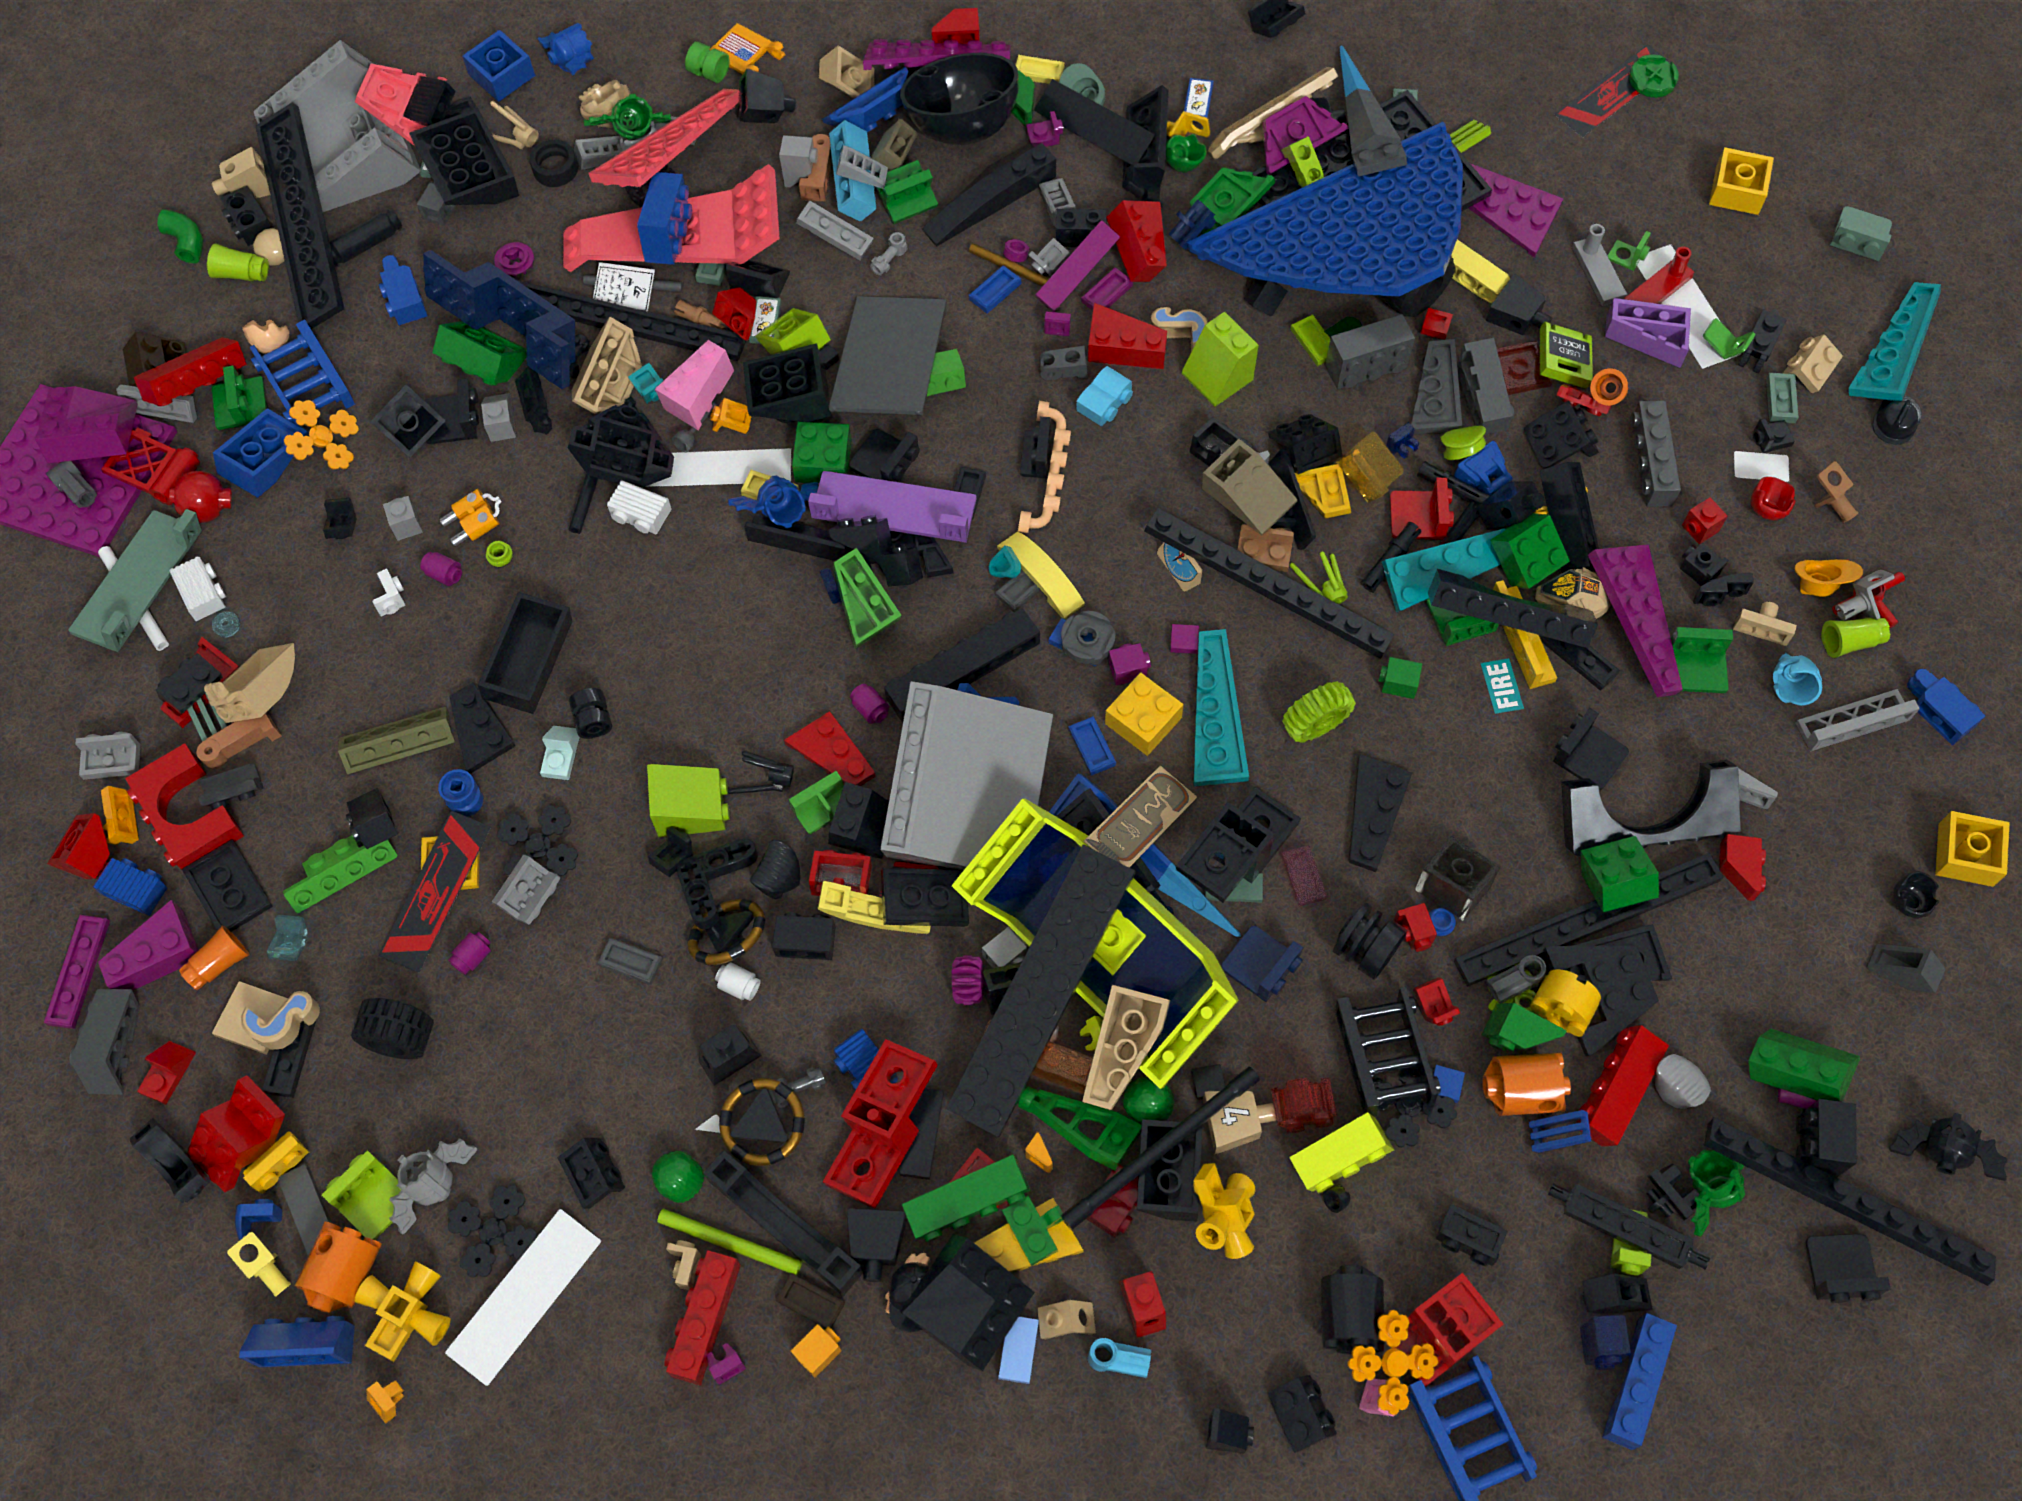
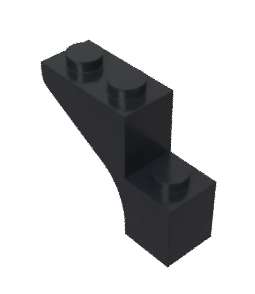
M876 515L862 517L861 521L855 522L853 518L838 520V525L829 529L830 537L834 541L852 549L857 548L860 553L873 558L882 568L888 587L911 585L923 578L917 547L907 548L906 544L893 546L887 518L877 519Z

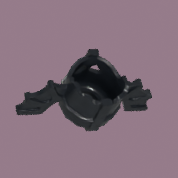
M1954 1113L1953 1118L1934 1119L1931 1126H1925L1919 1120H1916L1911 1129L1897 1131L1896 1142L1890 1146L1891 1152L1911 1156L1918 1146L1927 1143L1925 1152L1931 1160L1937 1163L1936 1169L1949 1175H1954L1956 1169L1969 1168L1974 1163L1975 1156H1978L1983 1164L1985 1176L2002 1181L2007 1180L2004 1170L2007 1158L1997 1152L1995 1147L1996 1140H1981L1982 1131L1977 1130L1975 1132L1969 1124L1962 1121V1114Z

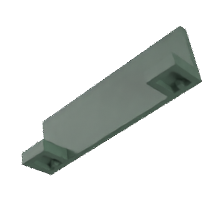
M186 509L182 516L176 519L161 512L152 511L69 628L70 634L119 652L170 578V569L179 565L201 533L202 529L196 512Z

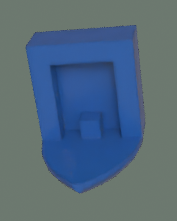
M257 1199L254 1201V1204L237 1205L235 1227L239 1241L250 1233L252 1222H281L283 1210L269 1199Z

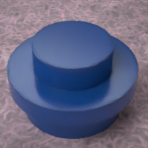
M1436 908L1429 913L1437 932L1436 936H1446L1454 930L1456 920L1449 910Z

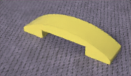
M1017 531L997 545L999 550L1005 545L1012 548L1021 563V569L1047 596V602L1063 619H1067L1085 605L1082 597L1062 570L1028 537Z
M827 881L822 882L818 910L850 922L880 929L928 934L930 932V926L884 925L881 897L851 891L850 886Z

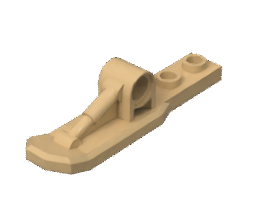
M1332 67L1324 68L1222 130L1208 150L1210 158L1218 159L1230 146H1235L1236 144L1264 141L1263 121L1305 96L1311 98V93L1317 89L1322 91L1333 84L1332 80L1338 77L1335 69Z

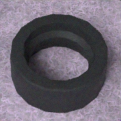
M559 139L543 141L535 146L530 153L529 162L535 179L542 185L560 187L572 181L578 173V162L573 147L565 141ZM552 156H563L568 159L564 166L556 170L540 168L542 162Z

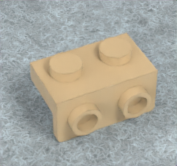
M1825 334L1805 339L1800 344L1797 354L1788 361V367L1783 372L1784 374H1795L1811 393L1821 389L1843 357Z

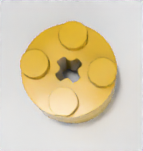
M1551 970L1543 979L1530 1008L1536 1015L1567 1030V1033L1581 1037L1598 1008L1601 995L1597 988L1589 981L1585 985L1577 981L1578 975L1565 970Z

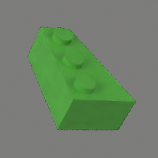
M857 548L834 562V575L854 648L856 649L899 621L902 615Z

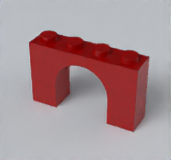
M186 743L125 778L130 786L126 790L135 804L140 803L143 808L139 811L141 817L147 825L152 824L155 829L151 834L160 846L164 844L167 851L163 853L172 867L177 865L181 870L228 841L233 840L236 842L244 837L234 818L223 805L190 824L176 825L168 822L167 807L172 797L184 787L206 775L202 765Z

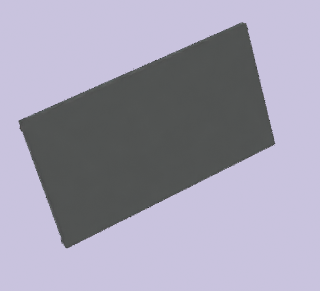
M857 296L829 411L923 415L947 304L946 299Z

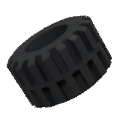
M386 998L365 999L362 1001L351 1032V1038L360 1046L384 1056L398 1059H418L424 1055L434 1020L421 1009L407 1003Z

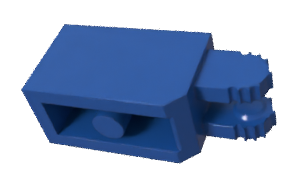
M393 255L384 257L382 260L384 272L380 273L383 283L379 284L383 298H388L389 302L385 303L390 318L395 317L398 325H402L427 317L422 297L410 267L405 265L399 266L396 257Z
M1922 668L1917 669L1914 676L1907 683V688L1918 698L1916 702L1920 708L1918 713L1952 746L1973 730L1985 717L1979 707L1970 702L1959 691L1958 687L1950 683L1945 677L1938 680L1932 673Z

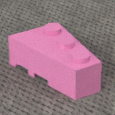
M708 340L657 386L655 391L666 411L699 430L702 425L701 419L706 412H710L712 409L713 399L716 394H721L734 369L726 350Z

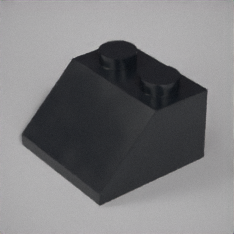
M405 384L369 422L410 458L446 420Z
M845 782L829 829L828 844L882 859L884 853L881 851V844L889 801L872 789Z

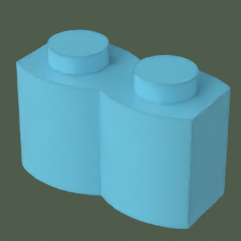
M1106 366L1078 398L1077 411L1100 426H1103L1107 421L1111 422L1118 412L1117 408L1122 403H1128L1133 394L1132 381Z

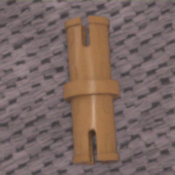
M683 300L678 301L675 306L676 309H679V311L674 310L677 316L690 320L693 323L722 330L725 328L724 325H721L723 322L707 312V309L704 307L698 308Z

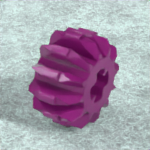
M963 955V957H956L953 961L951 981L953 998L956 1004L973 1005L982 1001L984 997L983 963L980 957Z

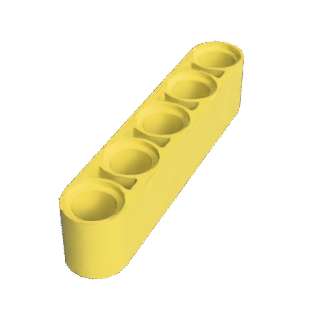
M1459 240L1456 241L1451 255L1455 264L1452 279L1483 300L1493 303L1510 281V277Z

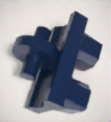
M1197 199L1185 215L1178 211L1176 215L1181 220L1171 230L1169 235L1186 250L1188 248V241L1199 237L1198 235L1204 228L1208 230L1216 223L1214 219L1215 214Z

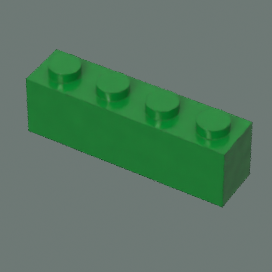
M1011 1155L903 1203L902 1206L915 1239H925L927 1243L943 1236L941 1231L952 1226L953 1230H957L970 1224L969 1218L980 1214L981 1218L997 1212V1206L1008 1201V1204L1012 1205L1026 1199L1025 1193L1031 1190L1017 1157Z

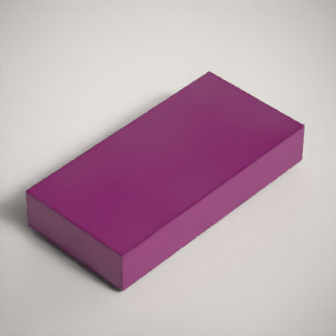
M1114 267L1081 297V302L1092 311L1094 303L1109 308L1133 286V282L1130 281L1128 276Z

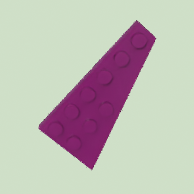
M875 39L869 43L863 59V70H872V65L878 64L884 66V69H891L898 66L899 63H904L906 67H920L946 57L966 53H990L1010 60L1011 45H1006L1004 41L982 44L981 41L974 40L968 41V44H958L956 40L944 41V44H937L933 40L911 43V40L901 39L897 40V43H887L886 39Z

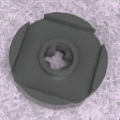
M1083 611L1081 615L1069 617L1061 631L1063 652L1079 663L1092 665L1102 663L1103 659L1109 656V650H1113L1115 645V631L1109 619L1095 611ZM1092 633L1094 640L1086 642L1081 636Z

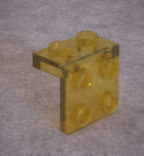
M1375 432L1366 435L1336 461L1368 503L1389 491L1387 487L1403 473L1401 464Z

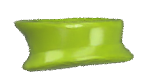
M1478 425L1458 428L1444 433L1441 437L1442 443L1446 446L1443 453L1444 458L1447 460H1458L1481 451L1486 445L1483 437L1486 428Z

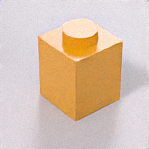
M817 1324L791 1350V1353L815 1378L841 1352L837 1344L841 1339L831 1328L827 1327L823 1330Z

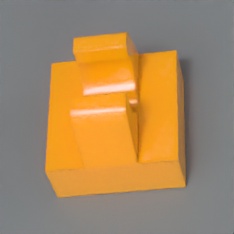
M397 1381L390 1383L384 1388L378 1382H375L366 1389L367 1401L385 1424L396 1416V1403L404 1397L402 1394L404 1390Z

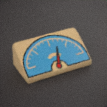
M1163 542L1157 554L1181 589L1188 591L1201 584L1202 569L1196 560Z

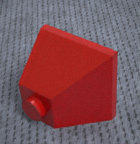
M95 813L76 815L47 864L84 879H96L97 876L99 877L107 866L108 862L106 860L110 855L100 816Z

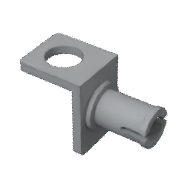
M1877 570L1853 582L1856 596L1835 606L1839 618L1845 621L1863 612L1867 617L1875 620L1879 619L1880 614L1871 590L1894 579V574L1884 570ZM1880 577H1882V578L1879 579V580L1871 581V580H1873V579H1875V578H1880Z

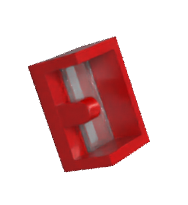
M834 850L814 851L809 877L811 895L820 896L823 881L850 886L851 891L868 894L872 871L871 857L865 856L862 853L842 854Z

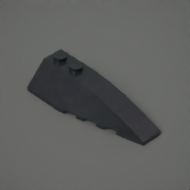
M1028 143L988 166L922 228L923 232L936 247L1039 188V184L1056 178V158L1043 143Z

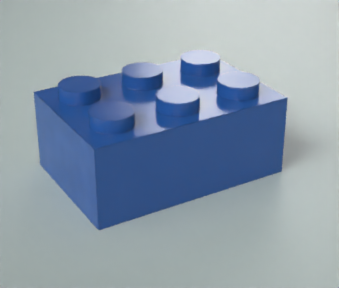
M657 172L651 178L637 223L645 262L674 265L677 254H681V240L687 234V220L692 217V205L688 204L689 188L684 183L683 174Z

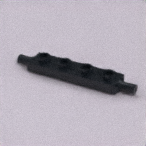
M1553 1183L1548 1192V1195L1565 1202V1215L1644 1253L1651 1254L1652 1257L1677 1269H1681L1687 1262L1703 1268V1270L1709 1264V1257L1693 1251V1239L1577 1184L1568 1191Z

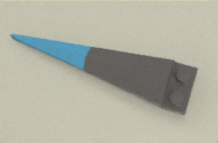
M1340 46L1352 158L1358 177L1407 165L1406 154L1399 135L1343 46Z

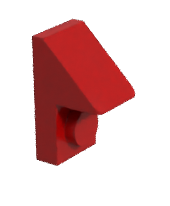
M168 1041L147 1055L145 1060L152 1066L137 1092L166 1105L196 1052Z

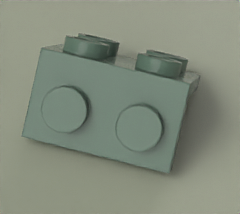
M1846 206L1841 212L1830 245L1879 261L1892 236L1889 234L1892 221Z

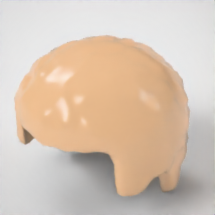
M252 320L243 327L248 343L251 346L254 345L257 351L262 354H267L285 345L289 339L290 331L288 327L283 326L280 328L272 320L266 321L265 326H260Z

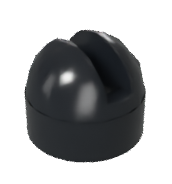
M1334 1186L1328 1189L1323 1196L1325 1205L1334 1213L1345 1209L1351 1200L1350 1193L1346 1192L1342 1186Z

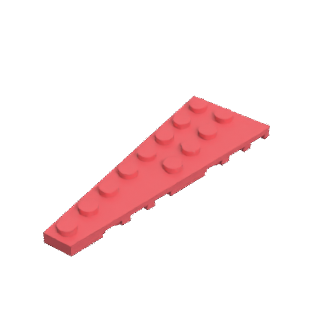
M723 89L589 172L591 181L593 183H603L605 186L611 184L619 185L620 187L642 186L730 109H733L739 103V90Z

